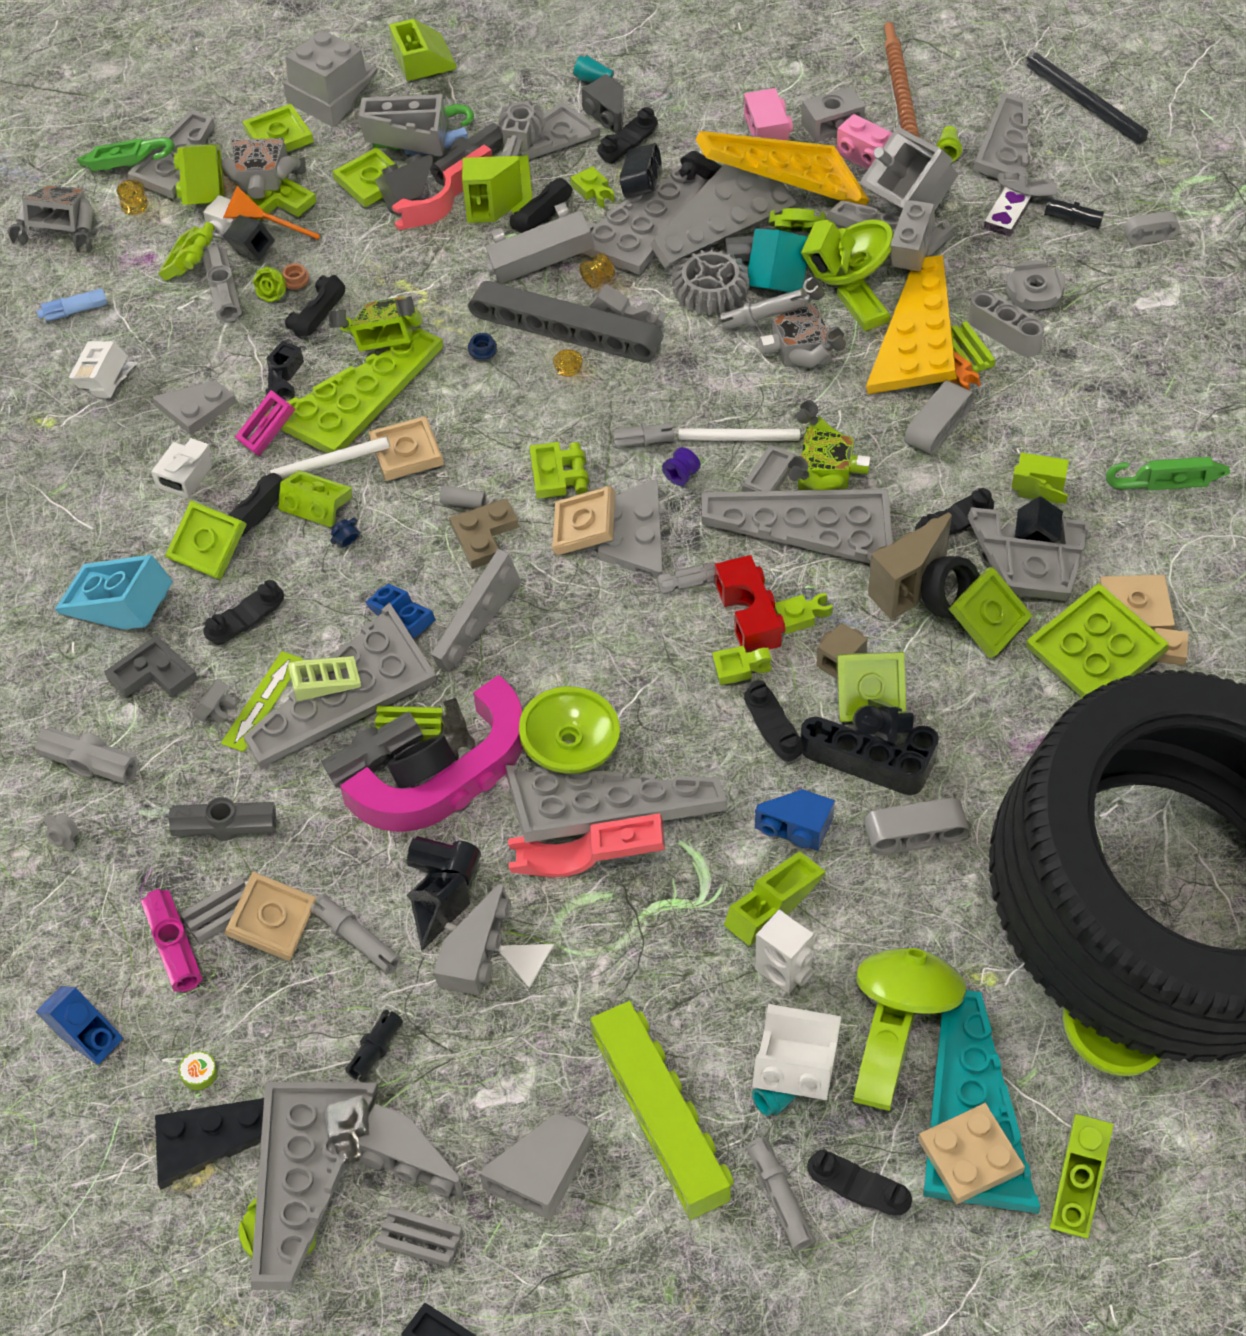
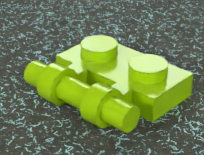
M206 222L203 228L194 226L181 234L159 270L158 275L167 281L176 275L178 277L182 276L187 269H193L194 265L201 261L205 246L211 243L215 226L210 222Z
M559 442L529 445L536 499L567 495L566 486L569 485L575 487L576 494L578 495L588 492L589 474L584 469L586 456L585 452L581 450L579 442L570 443L569 450H560ZM563 465H570L572 470L564 471Z

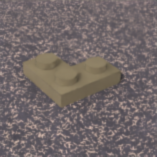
M507 498L449 517L450 526L471 569L488 564L497 549H499L493 536L519 528L518 518Z

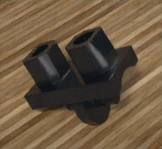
M868 699V705L858 708L853 716V724L856 730L863 734H872L886 741H897V733L913 732L914 714L912 712L902 711L901 708L878 699Z

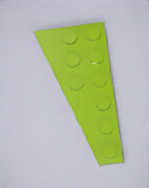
M418 328L413 331L411 343L390 346V349L378 356L373 353L365 358V363L356 368L350 366L314 386L313 392L301 399L297 397L292 398L287 402L296 410L280 430L325 453L347 448L444 347L443 339Z

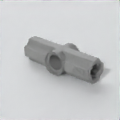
M219 246L208 247L203 255V261L217 319L224 320L226 323L236 321V318L242 312L226 249L219 248Z
M48 727L47 729H42L37 736L35 746L37 755L66 764L72 772L81 777L88 778L92 774H96L126 784L131 782L136 775L139 762L136 755L109 747L101 738L93 734L83 733L79 737Z

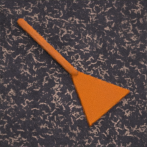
M238 186L223 218L236 219L239 215L251 219H268L314 239L320 238V235L264 212Z

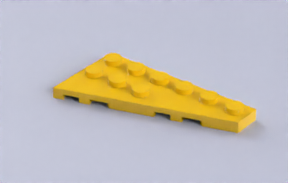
M699 131L695 139L703 155L708 159L839 201L844 200L865 206L869 202V198L833 145Z

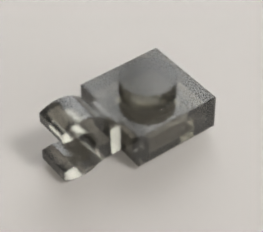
M453 698L443 701L445 715L440 716L445 734H452L453 736L450 741V747L456 757L455 760H458L459 748L468 747L471 751L476 745L474 738L470 736L467 730L466 721L457 699Z
M363 1096L327 1106L328 1138L335 1145L336 1153H343L345 1165L360 1161L359 1138L369 1135L368 1103Z

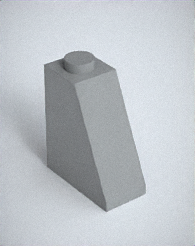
M555 1113L482 1169L480 1177L483 1190L547 1220H551L592 1144L590 1127L576 1116L569 1115L565 1117Z

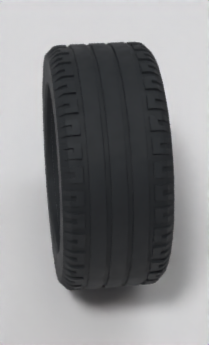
M1156 670L1149 673H1137L1134 676L1128 675L1119 680H1113L1107 685L1100 686L1083 696L1082 699H1079L1067 709L1055 722L1005 794L997 811V818L994 821L990 839L992 846L989 849V872L992 874L990 885L992 887L993 900L997 902L996 912L1001 919L1002 929L1008 933L1007 940L1010 945H1013L1014 953L1017 958H1022L1025 963L1023 967L1033 975L1032 979L1035 983L1041 984L1046 989L1044 993L1048 997H1053L1056 1000L1055 1003L1060 1008L1063 1006L1068 1010L1069 1016L1073 1019H1079L1086 1028L1091 1027L1095 1029L1097 1035L1101 1037L1106 1036L1115 1044H1125L1126 1049L1138 1050L1141 1054L1147 1056L1152 1053L1157 1058H1169L1172 1061L1178 1062L1186 1059L1188 1062H1212L1215 1059L1222 1061L1242 1057L1246 1054V949L1214 947L1188 939L1159 923L1135 903L1115 878L1102 852L1095 825L1096 793L1128 785H1149L1170 789L1206 804L1229 821L1246 839V684L1241 682L1237 684L1229 678L1221 679L1213 674L1207 676L1197 671L1192 674L1187 670H1179L1178 672L1165 670L1163 673Z

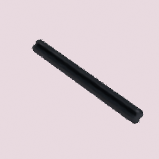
M1037 52L1028 55L1026 65L1137 144L1147 140L1149 132L1146 128Z

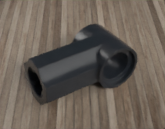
M417 836L410 843L406 861L409 867L432 873H462L468 886L481 857V851L475 845L466 841H455L450 845Z

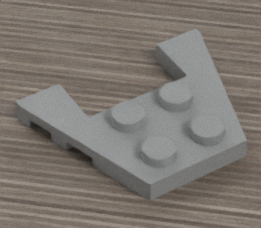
M971 507L968 513V520L991 567H994L1016 595L1067 601L1074 584L1090 522L1062 519L1061 544L1002 537L998 510Z

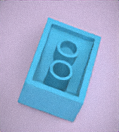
M153 555L83 564L55 610L59 614L121 630L146 627L151 622L152 615L160 602L165 599L166 592L173 580Z

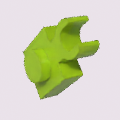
M593 166L570 177L571 186L585 200L594 197L596 204L601 208L605 207L604 198L610 199L612 203L615 202L614 191L609 188L608 180Z
M820 593L809 601H806L802 594L776 602L774 610L776 614H781L784 619L786 628L784 634L815 626V617L825 618L833 614V604L821 606V604L827 603V593Z

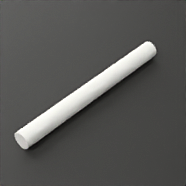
M679 428V441H800V429Z
M387 436L278 467L270 470V472L279 474L282 479L288 478L298 470L309 472L390 448L389 439Z

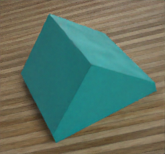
M755 229L748 266L749 287L790 293L803 288L807 262L802 256L801 251L808 237L781 230Z

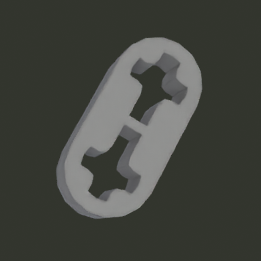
M1159 212L1132 217L1125 223L1123 228L1131 244H1144L1173 238L1179 232L1180 225L1174 213Z

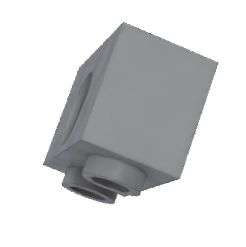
M848 87L802 101L801 123L815 142L836 136L838 127L853 114L864 119L865 105L853 88Z
M906 199L890 245L893 267L916 271L921 270L935 228L934 204Z

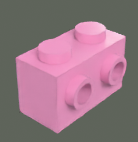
M776 88L744 93V117L751 135L754 137L789 141V132L793 131L792 119L790 115L786 116L785 101L783 98H779Z
M853 114L837 129L836 149L841 157L868 170L876 159L874 150L877 147L883 148L892 132Z

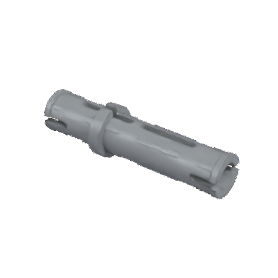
M800 288L799 290L758 303H745L744 307L721 313V320L726 319V322H723L722 325L728 331L748 323L749 325H755L761 319L801 307H807L809 300L802 298L806 297L807 293L804 288Z
M326 894L316 898L315 901L320 906L318 907L313 903L310 908L311 912L331 926L333 934L338 937L343 936L380 967L385 974H391L396 970L397 967L392 962L399 965L402 957L357 922L355 914L349 910L344 911Z
M760 1137L751 1141L746 1146V1150L759 1174L757 1180L760 1187L765 1188L793 1251L798 1249L801 1251L810 1247L816 1242V1239L786 1178L788 1172L785 1166L780 1165L768 1137Z

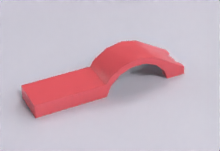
M482 145L464 158L492 157V149ZM463 159L443 171L444 188L434 197L413 201L403 198L392 205L394 212L402 214V218L394 223L397 229L403 230L435 223L443 219L452 210L454 197L463 191Z
M658 813L593 824L582 838L563 844H544L537 841L525 843L523 836L508 839V845L510 849L516 850V861L509 862V870L511 873L567 877L584 872L594 866L596 861L665 850L663 819L661 814Z

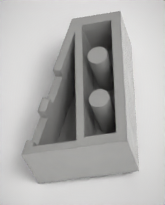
M442 94L367 97L361 99L359 120L365 142L443 157L447 115Z

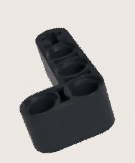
M810 717L802 723L800 740L804 747L802 754L809 760L905 795H915L923 789L936 762L939 736L929 726H917L913 728L912 733L908 734L902 747L869 734H863L858 730L822 717Z

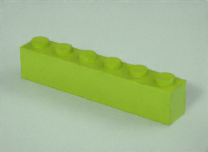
M629 1000L591 1017L592 1037L688 1219L692 1220L730 1202L731 1186L734 1185L732 1175L726 1164L719 1165L715 1158V1144L708 1132L702 1134L697 1125V1122H699L698 1113L691 1101H684L680 1093L683 1090L676 1072L674 1070L669 1072L663 1062L666 1061L665 1053L659 1041L655 1040L652 1042L647 1032L650 1031L643 1012L641 1010L636 1012Z

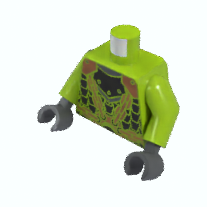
M391 296L388 299L369 302L354 319L346 317V310L328 311L330 328L339 327L342 331L352 335L359 352L411 343L413 327L420 326L423 320L421 313L414 307L412 296L407 298Z
M806 400L800 406L801 410L797 413V420L802 424L809 422L810 427L806 426L801 456H795L788 463V467L791 468L788 476L792 481L798 480V490H845L848 488L850 473L869 474L870 456L853 455L854 439L832 428L821 416L816 417L818 406L815 402Z

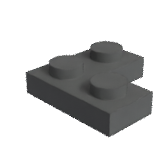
M157 635L104 671L107 680L126 698L152 679L171 697H174L198 679L195 670Z

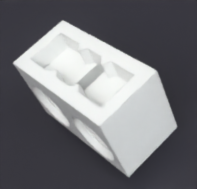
M778 910L756 934L755 970L790 994L797 985L803 986L812 975L814 934L784 912Z

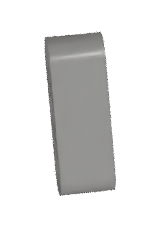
M977 290L971 295L968 317L970 325L1021 356L1034 357L1040 353L1044 334L1043 322L989 290Z
M948 380L945 381L911 421L906 430L904 442L933 455L967 415L974 402L975 393Z
M955 798L879 809L869 813L864 818L872 852L877 855H888L954 844L965 840L970 834L961 801Z

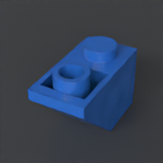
M801 789L760 803L755 809L754 828L767 836H777L791 841L798 847L819 851L834 818L835 800Z
M60 986L36 1011L39 1017L62 1040L96 1065H99L123 1039L118 1031L76 987Z

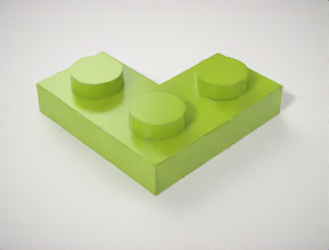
M288 178L281 181L279 189L265 191L262 198L254 199L246 194L268 214L279 206L299 217L317 202L315 193Z

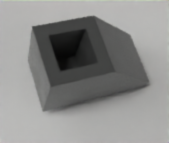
M605 74L582 88V108L586 114L591 115L602 123L605 128H609L615 134L619 133L623 128L624 87Z
M419 153L406 159L407 165L398 168L397 164H393L381 170L383 175L375 181L389 211L392 210V205L403 198L413 201L422 195L433 162L431 154L422 158Z

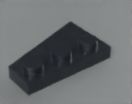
M264 1098L155 1115L157 1183L160 1190L173 1185V1180L190 1172L194 1175L204 1170L205 1165L224 1156L230 1158L261 1143Z

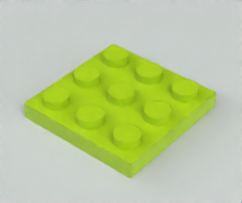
M1098 583L1027 639L1026 647L1082 697L1090 689L1093 691L1102 686L1100 682L1107 678L1119 677L1121 679L1128 675L1134 676L1137 673H1141L1169 650V643L1103 585Z

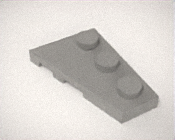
M562 101L543 114L545 125L541 137H535L534 142H531L528 152L520 151L519 155L522 157L528 155L529 159L600 136V127Z

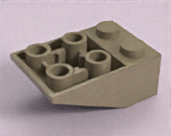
M949 512L939 518L931 519L925 526L914 532L904 534L899 540L887 547H880L871 555L868 596L891 620L917 606L922 598L921 582L926 567L934 559L947 556L952 518Z

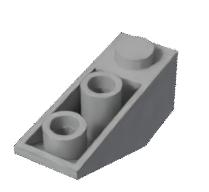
M497 884L443 940L433 972L439 988L480 996L483 984L489 983L492 974V963L490 962L493 951L497 952L501 944L502 932L499 929L502 919H508L511 909V900L507 898L503 884Z
M375 1104L355 1141L361 1162L375 1170H380L383 1167L393 1171L398 1178L405 1182L415 1183V1181L426 1184L438 1195L448 1197L451 1194L461 1198L463 1189L460 1177L410 1117Z

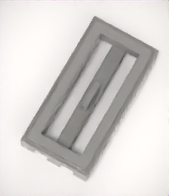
M241 878L180 913L183 922L198 944L227 928L234 913V910L229 913L227 910L238 904L246 887ZM214 918L217 919L212 923L208 924L207 926L203 927L202 929L198 930V928L204 925L205 923L211 921Z
M390 1206L387 1212V1220H384L382 1225V1233L378 1235L376 1240L377 1246L450 1268L463 1234L462 1227ZM396 1221L417 1228H421L427 1231H431L437 1234L451 1237V1240L430 1233H426L420 1230H416L410 1227L396 1224ZM394 1233L418 1242L445 1248L447 1251L444 1254L390 1238V1235Z

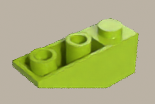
M1074 1113L1050 1229L1088 1239L1114 1124L1112 1122Z

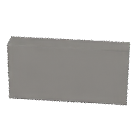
M769 445L742 484V492L778 491L791 470L788 467V463L797 455Z

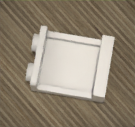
M768 1004L760 1051L755 1059L752 1087L827 1100L838 1046L841 1016Z

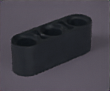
M656 143L628 150L620 173V185L625 198L654 192L662 166L660 150Z

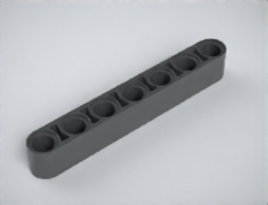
M483 281L468 303L469 311L479 319L639 362H650L664 337L661 329L651 323L492 281Z

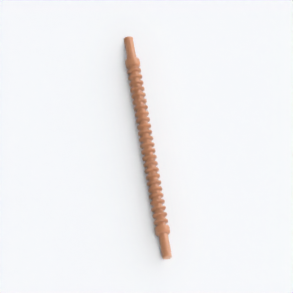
M887 22L884 24L886 36L884 46L900 125L902 129L920 137L901 42L896 37L894 24Z

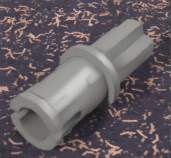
M670 422L668 424L646 426L645 423H641L640 427L615 429L613 431V441L616 447L642 444L643 447H647L648 444L674 442L673 424Z

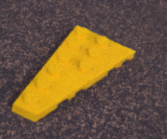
M943 255L925 257L920 271L910 270L867 381V394L957 379Z

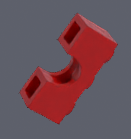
M752 555L715 563V586L724 607L737 604L749 607L734 612V632L739 645H744L746 653L760 648H768L770 650L781 647L782 633L786 631L782 615L776 614L774 610L775 600L773 593L770 589L766 590L764 586L765 577L761 566L755 565Z

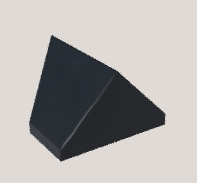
M430 872L407 894L412 905L421 951L445 929L444 927L447 923H451L470 905L466 879L462 873Z

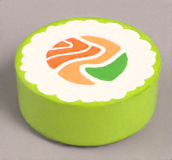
M196 1051L182 1059L179 1065V1075L187 1088L203 1090L215 1081L217 1066L210 1054Z

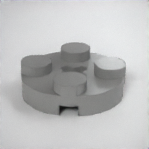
M1025 261L1016 265L1015 270L1007 275L1006 293L1014 302V305L1020 309L1027 311L1029 309L1040 310L1059 306L1064 294L1065 278L1056 267L1054 271L1047 268L1046 262ZM1031 283H1036L1039 287L1031 286Z

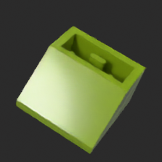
M414 18L389 24L392 51L406 81L417 80L422 77L457 69L456 63L440 32Z
M221 144L186 145L177 148V153H174L175 170H179L180 181L176 184L178 199L182 198V205L212 203L219 195L225 197L223 169L221 166Z
M519 156L463 158L462 184L467 223L495 222L522 201Z

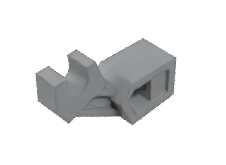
M606 283L595 294L589 305L590 308L651 323L657 327L664 322L667 316L663 311L659 315L652 314L650 311L653 304L650 302L637 306V308L630 307L629 299Z

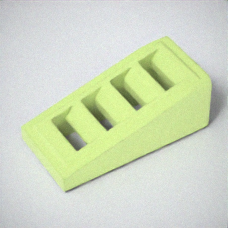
M354 656L301 660L288 663L296 702L361 687ZM347 668L350 679H343L340 669ZM334 671L336 680H330L328 672ZM321 674L323 681H316L315 675ZM308 677L309 682H303L302 678Z

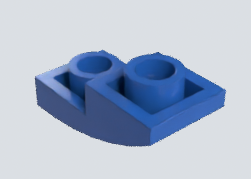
M389 583L378 589L365 602L367 607L377 616L382 613V609L390 602L413 639L436 620L432 610L412 602L407 591Z

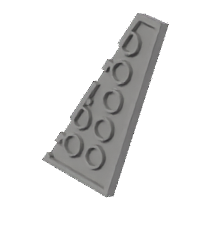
M724 164L654 238L650 246L664 268H667L681 261L682 258H688L691 253L697 254L700 249L705 250L724 241L725 238H731L769 220L770 211L775 210V215L782 214V209L793 208L797 203L783 182Z
M681 164L671 171V176L662 182L657 180L654 192L630 197L607 212L606 218L597 224L593 222L588 224L595 248L581 254L640 275L656 255L650 243L710 179H704L696 174L694 180H686L687 175L681 177L679 173L682 167Z
M888 489L701 493L703 525L871 564V555L877 549L883 546L887 547L893 543Z
M506 765V777L525 843L587 833L593 824L658 813L661 814L663 821L727 811V798L719 778L677 776L673 780L655 779V774L642 773V778L624 777V772L589 770L581 773L561 774L549 773V769L544 767H536L535 772L518 771V766Z
M265 1082L251 1290L292 1289L377 1094L378 1083Z

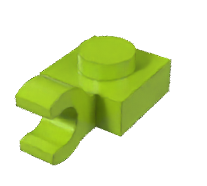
M743 645L712 652L719 685L752 679L751 671L767 673L772 670L770 663L771 655L768 648H760L746 653Z

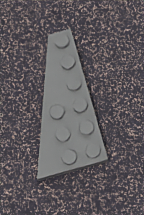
M390 602L382 609V613L374 621H368L361 628V633L350 643L343 644L329 657L354 656L361 682L360 688L296 702L293 691L288 695L289 699L277 710H272L244 736L245 743L260 768L375 712L377 706L390 705L436 682L435 672ZM347 668L340 669L343 679H350ZM334 671L328 672L329 679L336 680ZM321 674L315 675L316 681H323Z

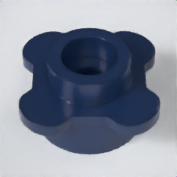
M352 518L349 521L343 519L337 522L332 527L330 542L332 544L338 543L340 547H346L353 543L360 536V531L355 526L358 520Z

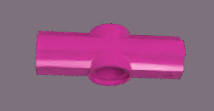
M157 889L151 891L141 900V905L174 992H187L195 989L203 981L172 895L169 890ZM172 938H176V939H175L174 941H172V942H167L168 940H170V939H172Z

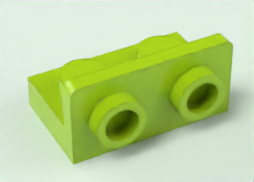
M298 470L280 482L278 508L280 511L332 527L336 520V510L352 498L353 488Z

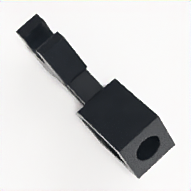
M282 341L266 358L268 365V388L265 392L267 396L270 390H272L286 401L285 397L282 396L295 397L294 387L287 381L292 379L304 363L300 347Z

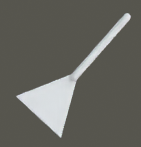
M447 923L444 928L453 931L457 926ZM500 944L498 951L530 989L554 944L505 946Z

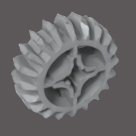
M712 248L710 252H704L700 249L698 254L691 253L688 258H682L680 263L675 265L672 277L673 293L675 298L678 299L680 306H686L688 312L696 310L698 315L702 312L708 313L709 317L712 313L717 312L721 315L724 310L731 311L734 306L740 307L742 300L746 299L750 283L747 266L743 265L742 259H736L734 253L726 255L723 249L719 252H714Z

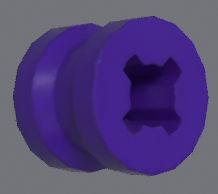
M685 447L677 448L673 453V458L667 459L662 465V471L666 478L678 486H684L689 481L690 475L696 474L701 468V463L696 454Z

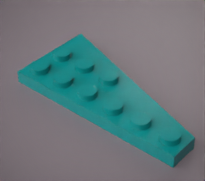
M966 990L964 1001L958 1007L941 1013L930 1128L986 1103L1024 1164L1025 1169L1023 1174L965 1200L963 1203L1039 1214L1041 1207L1038 1196L1034 1192L1031 1181L1032 1174L1029 1164L1025 1159L1021 1144V1134L1007 1084L1005 1085L1001 1072L1002 1065L999 1055L995 1050L991 1035L992 1029L981 992ZM927 1156L923 1197L954 1201Z

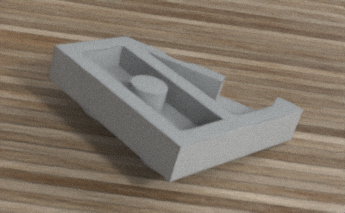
M216 380L153 397L155 407L190 435L236 404L235 395Z

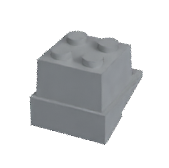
M321 30L286 56L288 80L284 82L286 101L295 108L335 127L352 108L353 101L377 74L378 68L364 61L362 49Z
M897 126L884 147H877L874 150L876 159L859 184L900 210H903L906 199L934 204L935 210L959 174L950 165L953 159L942 149Z

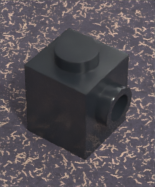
M242 215L236 218L223 235L237 254L256 261L262 258L275 241L260 221Z
M1042 496L1035 498L1018 509L1015 538L1051 543L1058 542L1062 530L1063 511Z

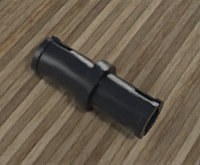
M1049 197L1044 215L1068 220V224L1074 225L1076 222L1099 229L1104 211L1080 206L1079 202L1072 204Z
M387 1009L383 1010L370 1033L363 1035L360 1040V1048L345 1067V1071L350 1077L355 1080L359 1077V1081L364 1082L377 1060L385 1056L389 1050L388 1043L403 1024V1020L398 1014L393 1011L389 1012Z

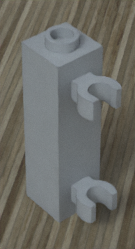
M564 202L554 206L558 219L506 239L502 227L492 230L491 233L495 244L486 247L489 258L484 260L490 276L496 274L499 284H503L595 248L591 231L582 211L579 210L570 214Z

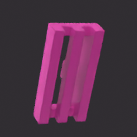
M270 390L236 434L235 438L256 455L260 456L296 409ZM277 402V404L273 407L270 413L267 416H265L269 409L273 406V404ZM258 425L259 427L256 429V431L253 433V435L249 438V440H247L248 436L252 433V431H253V430L255 429V427Z

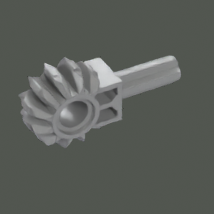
M520 99L517 103L510 101L509 106L502 107L498 119L504 145L501 156H519L520 151L528 152L531 142H534L535 137H541L545 125V117L540 109V105H533L532 100L522 102Z

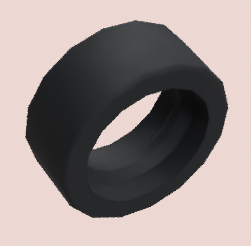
M942 556L934 559L926 567L921 582L922 600L926 608L933 615L943 618H955L949 610L951 605L945 596V581L949 571L953 570L958 582L955 602L980 576L976 565L969 559L959 556Z
M439 735L402 752L389 761L387 766L398 787L406 788L450 766L456 757L446 737Z

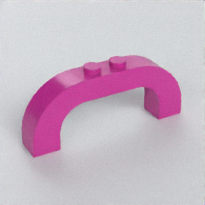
M497 675L473 692L476 712L492 727L491 732L482 743L420 786L400 789L386 785L366 767L340 785L345 806L363 822L379 829L396 832L415 831L432 826L456 810L465 808L478 794L490 790L506 774V765L514 766L521 754L523 746L519 737V722L522 708L513 688L500 675Z

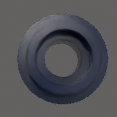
M487 333L475 334L468 344L469 355L477 360L489 359L497 352L496 341Z

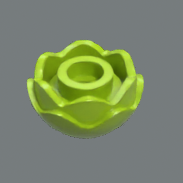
M264 267L256 272L257 275L253 278L256 295L265 302L279 301L284 296L287 287L283 274L272 267Z

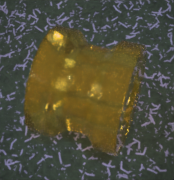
M127 180L119 184L116 192L120 199L121 210L128 215H137L144 212L148 207V202L144 195L143 184L137 180Z
M601 252L596 254L592 261H584L579 266L583 280L593 289L599 287L603 280L608 281L615 276L612 262Z

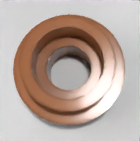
M289 264L283 269L282 274L286 280V288L298 290L308 284L310 280L309 273L301 264Z

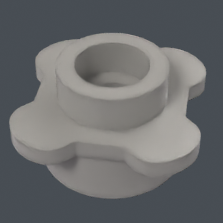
M48 815L44 819L47 825L46 837L56 846L63 845L68 850L73 849L75 843L72 839L78 835V828L75 822L66 815H58L56 818Z

